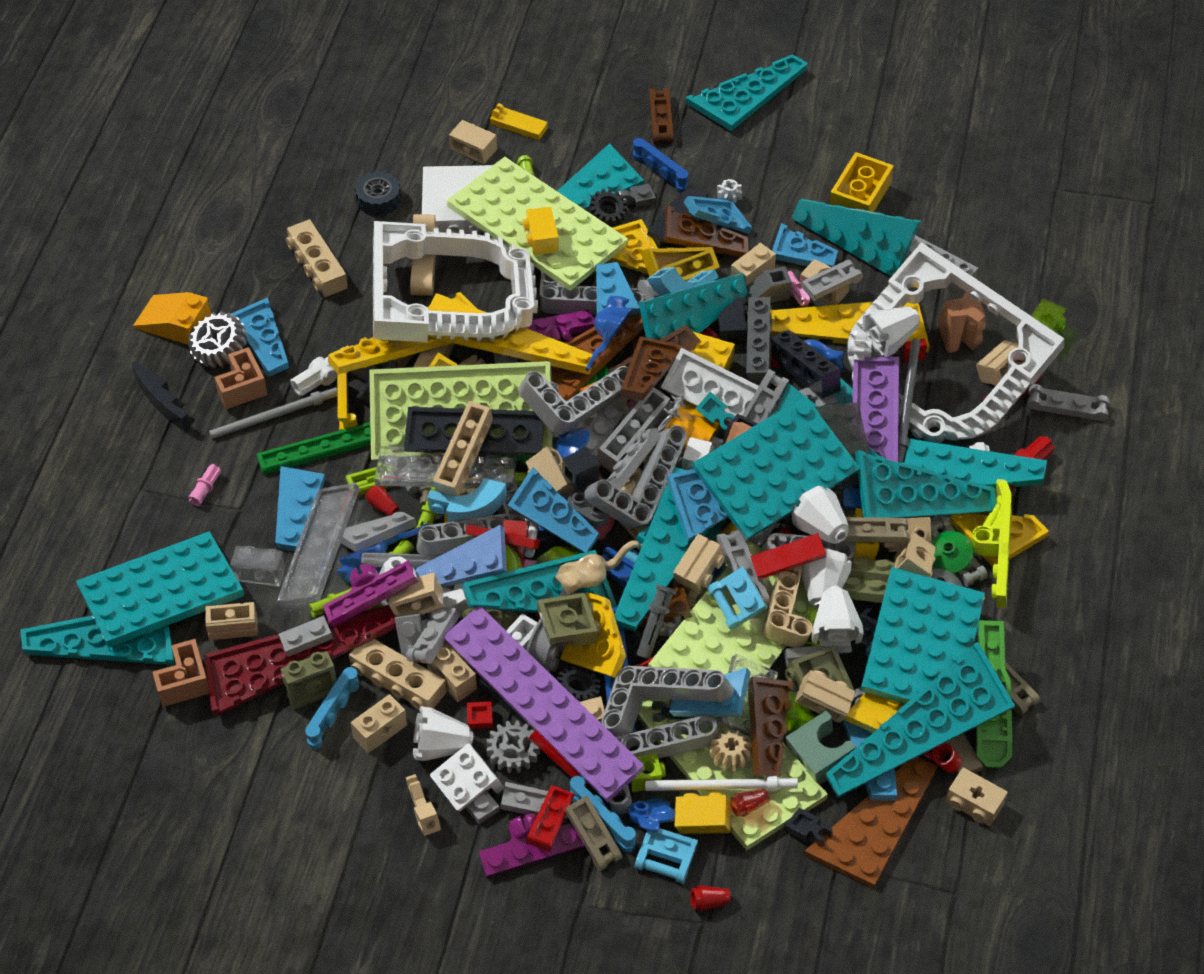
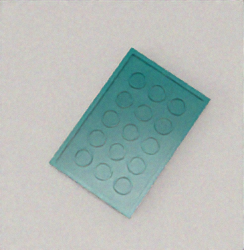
M806 396L692 464V468L746 541L791 514L795 509L794 505L797 507L800 505L801 501L799 498L803 493L818 485L822 486L825 490H827L826 488L832 489L858 473L860 469Z
M210 531L76 581L77 587L108 648L206 611V606L222 605L244 596L243 588Z
M891 567L860 691L906 704L942 671L955 662L958 657L972 647L975 641L985 593Z

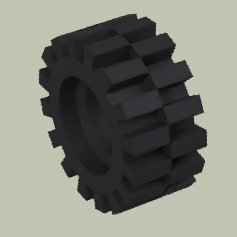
M602 189L601 194L597 191L595 196H592L588 212L608 226L617 227L625 219L627 201L624 200L623 195L618 196V191L612 193V189H608V192ZM610 205L615 209V213H604L600 210V206Z
M574 666L570 667L569 670L565 668L557 677V681L579 702L597 698L601 687L599 679H596V675L594 673L589 675L590 670L586 669L584 672L582 667H578L577 670H575ZM571 687H576L583 691H577L572 689Z

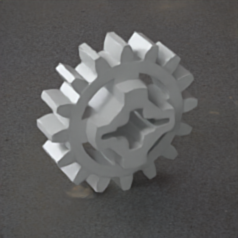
M506 721V727L504 728L498 724L497 732L491 731L490 739L486 741L487 756H490L491 764L498 762V769L501 770L507 767L508 773H511L512 768H516L519 773L522 766L529 769L530 761L536 763L537 755L540 754V748L529 739L535 730L529 731V724L527 723L521 727L519 721H516L515 725H511L509 721Z

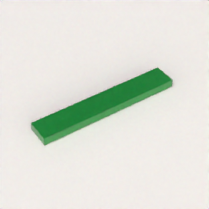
M370 422L257 453L262 474L266 475L280 471L281 466L291 468L370 446Z

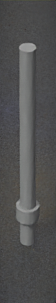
M335 387L321 393L319 391L311 393L309 397L210 430V436L212 439L311 405L323 404V401L337 397L338 390Z

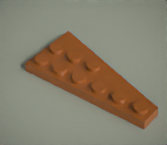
M641 314L629 315L616 336L609 342L601 357L595 359L590 375L551 366V385L565 401L571 399L576 392L644 329ZM595 327L565 344L593 354L602 344L603 338L599 336Z
M920 757L904 764L895 772L896 801H871L870 797L867 796L832 827V837L822 835L825 838V846H819L814 842L805 850L804 856L874 889L933 779L938 766Z

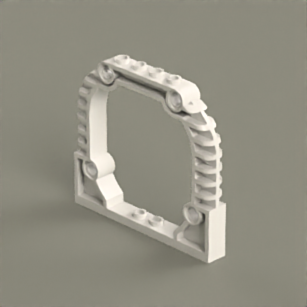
M374 221L373 339L427 342L428 335H436V339H441V336H449L450 340H454L455 336L463 337V340L467 341L468 337H476V341H481L482 338L489 337L491 341L495 340V336L503 335L504 338L508 336V332L514 329L516 332L520 327L530 326L533 313H537L538 300H536L535 275H533L534 263H530L529 252L523 248H516L512 243L510 248L503 243V238L499 236L497 240L490 238V233L486 232L484 236L477 235V231H472V234H464V230H459V233H451V229H447L446 233L439 232L438 228H434L433 232H427L425 224ZM424 254L482 258L499 265L501 274L511 280L512 295L506 299L504 309L492 313L430 311L422 304L408 305L393 296L383 295V292H387V267L383 266V264H391L404 257L420 259Z
M921 242L889 279V285L864 314L870 311L900 308L907 302L910 304L919 303L923 300L925 292L947 288L953 282L968 292L974 301L984 303L992 313L1002 315L1017 326L1019 345L1018 348L1013 349L1008 355L1009 371L985 400L974 410L957 417H951L939 409L924 411L912 403L909 429L911 434L917 439L921 440L923 438L927 442L941 443L944 439L956 441L958 439H972L987 433L997 425L1029 386L1032 387L1064 348V338ZM912 287L918 288V290L914 292H911L908 289ZM863 315L851 330L849 340L856 339V334L870 336L868 330L865 332L863 330ZM848 355L849 362L853 370L854 356ZM1016 360L1025 361L1022 365H1017L1014 362ZM899 393V424H898L899 426H900V419H901V412H902V405H903V398H904V396L901 395L900 393ZM932 427H938L940 429L936 433H932L929 431V429Z

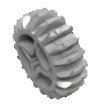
M221 311L218 315L213 312L211 317L205 316V320L202 322L198 321V326L192 327L193 333L189 334L190 341L188 342L190 352L196 361L206 367L211 366L215 369L217 365L223 368L224 363L230 364L228 354L242 350V347L247 345L245 339L248 337L245 332V326L239 318Z

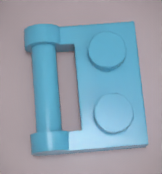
M743 566L719 582H714L707 587L709 594L714 596L726 618L725 623L729 629L740 626L768 608L748 571ZM727 588L741 611L738 615L734 614L722 593Z
M660 828L658 832L647 830L634 868L641 871L646 869L674 878L676 882L684 884L698 845V840ZM651 854L681 864L680 868L677 869L646 859L647 855Z

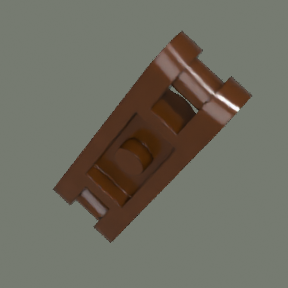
M663 88V90L658 91L649 89L653 143H659V141L673 143L669 88Z

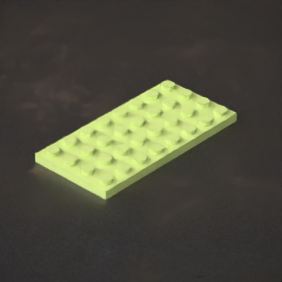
M506 157L502 158L447 200V207L482 231L490 233L492 238L497 240L499 236L503 238V243L510 248L512 243L516 248L527 250L530 254V263H534L536 268L570 291L594 273L597 264H605L628 245V238ZM551 206L559 237V252L533 255L532 248L527 246L526 234H528V231L524 232L522 219H526L527 209Z
M550 361L369 370L371 460L444 457L445 453L404 451L408 407L465 409L468 401L493 410L533 411L520 397L518 388L525 376L531 371L539 372L551 384ZM544 424L542 449L546 446L553 448V432ZM427 426L424 428L423 433L432 434L435 431V427ZM449 427L446 430V434L454 435L456 427ZM496 428L491 432V435L498 437L504 431ZM518 429L514 435L516 437H523L526 431Z
M749 540L746 541L751 555L760 553V547ZM728 565L714 582H719L731 574ZM776 574L762 579L769 598ZM801 575L792 614L808 619L815 608L808 601ZM727 588L722 591L734 614L738 615L741 613L729 589ZM707 590L691 610L692 617L682 621L647 667L719 670L723 674L747 667L751 672L750 678H763L787 645L769 640L764 636L762 628L767 609L740 626L729 629L725 623L726 618L717 601ZM748 687L746 691L745 701L748 698ZM733 717L717 718L728 725Z
M643 698L637 718L646 729L670 724V718H665L661 722H654L652 720L653 713L661 712L660 710H652V702L661 701L664 704H669L668 699ZM747 700L744 702L741 717H733L728 725L719 718L713 717L720 733L725 735L726 730L729 729L734 734L739 730L740 736L747 735L748 742L752 745L749 702ZM706 728L702 733H709L712 729ZM679 735L677 739H685L688 735ZM657 740L659 745L663 743L662 740ZM783 742L782 744L785 747L781 776L777 779L797 778L798 789H778V791L767 792V789L697 790L701 796H709L710 793H722L724 796H727L731 803L730 831L746 851L783 828L798 808L808 812L827 799L828 794L818 782L816 783L812 779L806 768ZM710 746L669 756L688 780L767 779L754 777L752 756L750 762H746L744 769L737 767L736 771L733 772L731 768H727L723 772L722 765L715 766L714 759L710 757Z

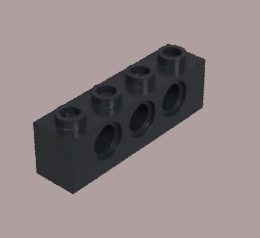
M790 330L783 331L770 338L772 357L775 361L822 399L841 391L840 368Z

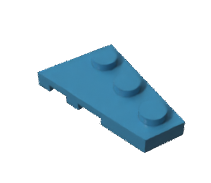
M687 196L684 204L689 209V213L694 217L749 234L752 230V226L732 200Z
M781 223L772 250L776 253V260L808 266L815 259L829 267L835 266L838 250L817 240L811 241L805 238L803 233L799 231L795 233L789 230L787 225Z
M618 262L597 264V314L605 309L610 296L628 298L629 302L625 307L632 308L630 315L641 314L640 307Z
M746 667L724 674L734 688L733 695L729 700L725 702L672 700L670 713L673 716L690 717L704 715L711 717H741L751 673L750 670Z

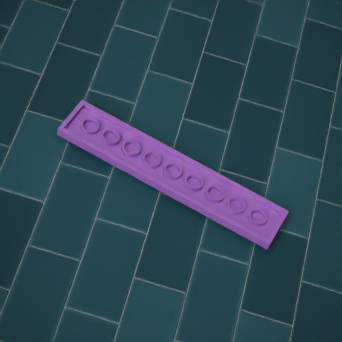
M481 606L476 607L444 635L445 641L607 802L645 769L644 765Z

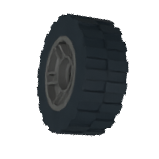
M382 171L367 173L365 176H362L355 186L358 208L369 215L375 216L387 215V213L393 212L401 203L400 182L392 174Z

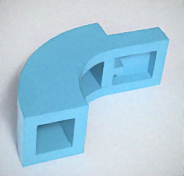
M671 267L659 270L647 278L655 292L663 296L714 281L718 278L715 270L701 271L689 281H685L680 277L676 268Z
M483 478L481 485L474 492L464 496H453L430 490L427 496L429 510L437 514H447L448 522L491 516L501 507L507 497L506 483Z

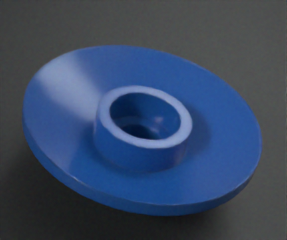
M583 427L567 431L558 436V439L553 444V449L558 450L562 459L586 446L590 439V432Z

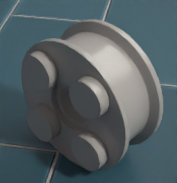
M540 619L532 632L526 651L548 672L555 671L559 664L561 652H563L567 642L549 644L542 620Z

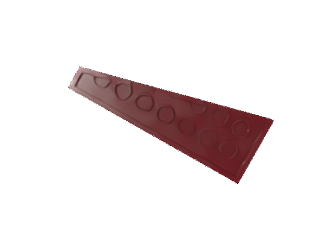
M389 604L363 611L332 627L329 621H326L333 639L287 657L279 634L204 654L211 707L214 716L227 712L284 684L281 668L286 667L291 661L299 662L309 658L315 652L323 653L325 651L328 652L331 660L396 629L395 615Z

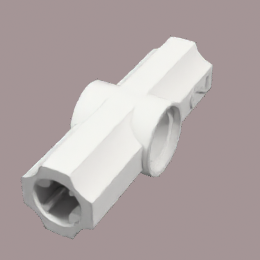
M318 357L310 363L309 369L291 379L290 382L295 392L299 396H303L320 384L324 386L330 385L334 382L338 373L328 363V357L325 359Z

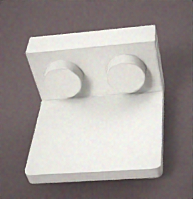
M469 743L430 774L431 778L457 811L464 809L490 788L497 794L504 790L503 784Z

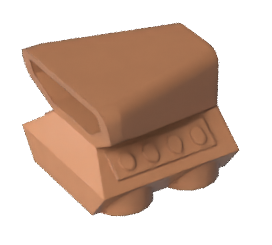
M965 292L961 299L947 300L937 323L946 351L948 353L957 351L962 341L974 350L982 344V331L986 328L985 313L981 302L974 301L968 292Z

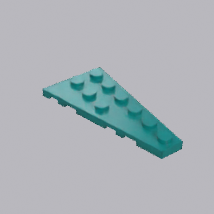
M792 54L772 62V66L764 69L762 67L757 68L752 74L747 75L745 73L719 83V87L712 90L704 89L697 96L689 95L686 97L685 103L732 131L808 69V63Z
M609 143L557 192L588 212L590 200L597 191L600 194L602 189H605L606 192H608V189H612V193H615V191L619 192L620 190L629 191L631 187L644 185V180Z
M807 199L798 201L792 219L891 277L904 263L921 224V220L888 216L883 213L856 208L850 209L845 208V206H834Z
M744 274L732 275L639 302L646 338L660 341L685 325L692 332H702L718 319V314L737 297H742L743 299L748 295Z
M910 439L904 462L935 471L934 473L954 476L956 479L972 481L994 487L995 489L997 479H1004L1008 485L1015 487L1043 484L1047 460Z
M860 450L855 452L856 463L860 467L858 479L863 518H916L990 513L997 504L994 487L972 481H963L950 475H941L934 473L935 471L903 462H894L887 460L885 457L866 454V452Z
M596 550L465 582L461 587L469 608L475 609L481 606L483 609L539 612L537 608L538 600L559 597L561 593V583L555 577L561 565L568 562H576L586 555L597 553ZM606 577L598 586L576 590L580 593H585V595L589 592L610 600L612 608L617 607Z
M92 616L20 630L22 649L25 655L175 665L169 625L109 648Z

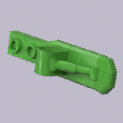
M979 620L978 642L1011 698V680L1005 669L1004 621ZM1011 710L976 727V757L985 768L1001 769L1012 758Z

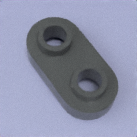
M575 491L569 495L567 500L569 504L591 526L601 527L608 523L609 515L590 504L585 498V492Z

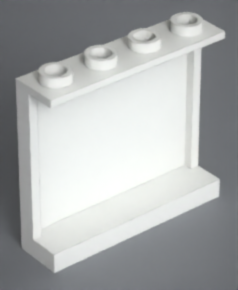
M493 165L423 167L422 214L435 215L436 228H438L439 232L446 233L447 229H451V233H459V230H464V234H472V231H477V234H485L484 231L447 207V200Z

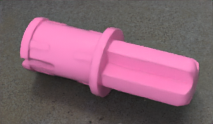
M788 271L792 281L791 296L796 299L801 307H807L811 302V298L801 287L802 282L797 280L792 271Z
M214 464L210 465L202 478L197 479L196 487L188 496L191 504L200 506L208 492L213 490V484L221 473L219 467Z

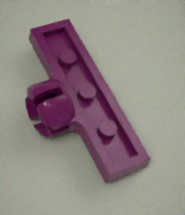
M589 310L532 320V324L524 328L566 343L572 339L571 334L586 332L593 328L594 318Z
M409 560L383 574H378L376 568L369 564L360 565L363 572L361 574L358 573L357 568H354L349 578L352 589L323 605L332 627L419 582Z
M527 814L523 819L526 830H524L520 817L513 819L508 826L511 841L479 851V856L485 876L489 877L582 848L584 843L573 824L569 823L561 826L550 852L526 844L527 836L537 817L534 814Z

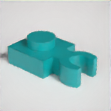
M709 392L695 408L712 424L716 420L720 421V426L725 431L727 429V426L724 424L725 420H732L735 417L731 413L724 412L728 408L727 405L712 392Z

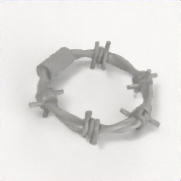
M684 394L677 398L671 396L674 401L669 403L667 410L664 409V415L653 428L661 432L668 425L671 418L674 419L676 416L681 418L677 410L680 406L686 407L682 400L685 396Z

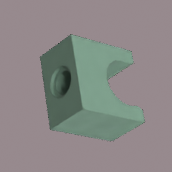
M827 710L786 736L788 749L819 785L828 780L826 773L856 748L851 740L846 741L837 748H828L820 743L825 736L833 731L832 716Z

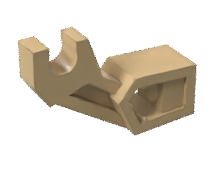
M416 775L406 777L408 789L415 805L414 813L422 833L425 836L440 831L441 827L437 813L431 802L426 803Z

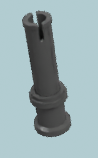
M659 584L655 586L657 591L653 603L649 604L651 612L638 651L636 652L637 655L648 659L651 658L664 616L670 613L668 608L672 596L677 592L674 589Z

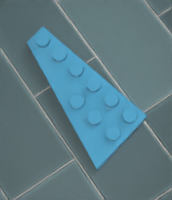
M694 469L668 474L667 481L687 542L694 539L697 534H702L728 517Z

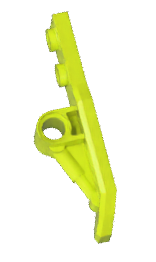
M997 479V504L992 513L988 515L983 526H978L973 530L972 543L973 550L977 555L998 557V564H993V578H997V584H992V598L996 599V608H1006L1012 502L1011 491L1007 481Z

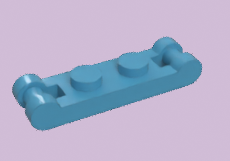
M348 667L342 672L306 727L305 733L309 748L315 750L322 746V736L327 728L332 727L335 723L340 708L346 706L349 694L359 689L358 675L355 668Z
M573 777L570 780V792L575 793L573 801L576 802L588 796L616 845L624 852H632L636 846L635 830L632 827H625L619 816L614 812H610L605 807L602 799L597 795L594 796L585 787V780L582 777Z

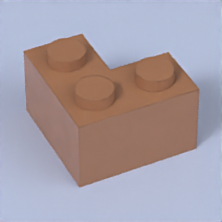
M250 348L228 354L231 372L214 377L217 392L225 410L266 396L265 379Z
M193 639L171 645L176 665L153 671L162 707L210 694L196 640Z

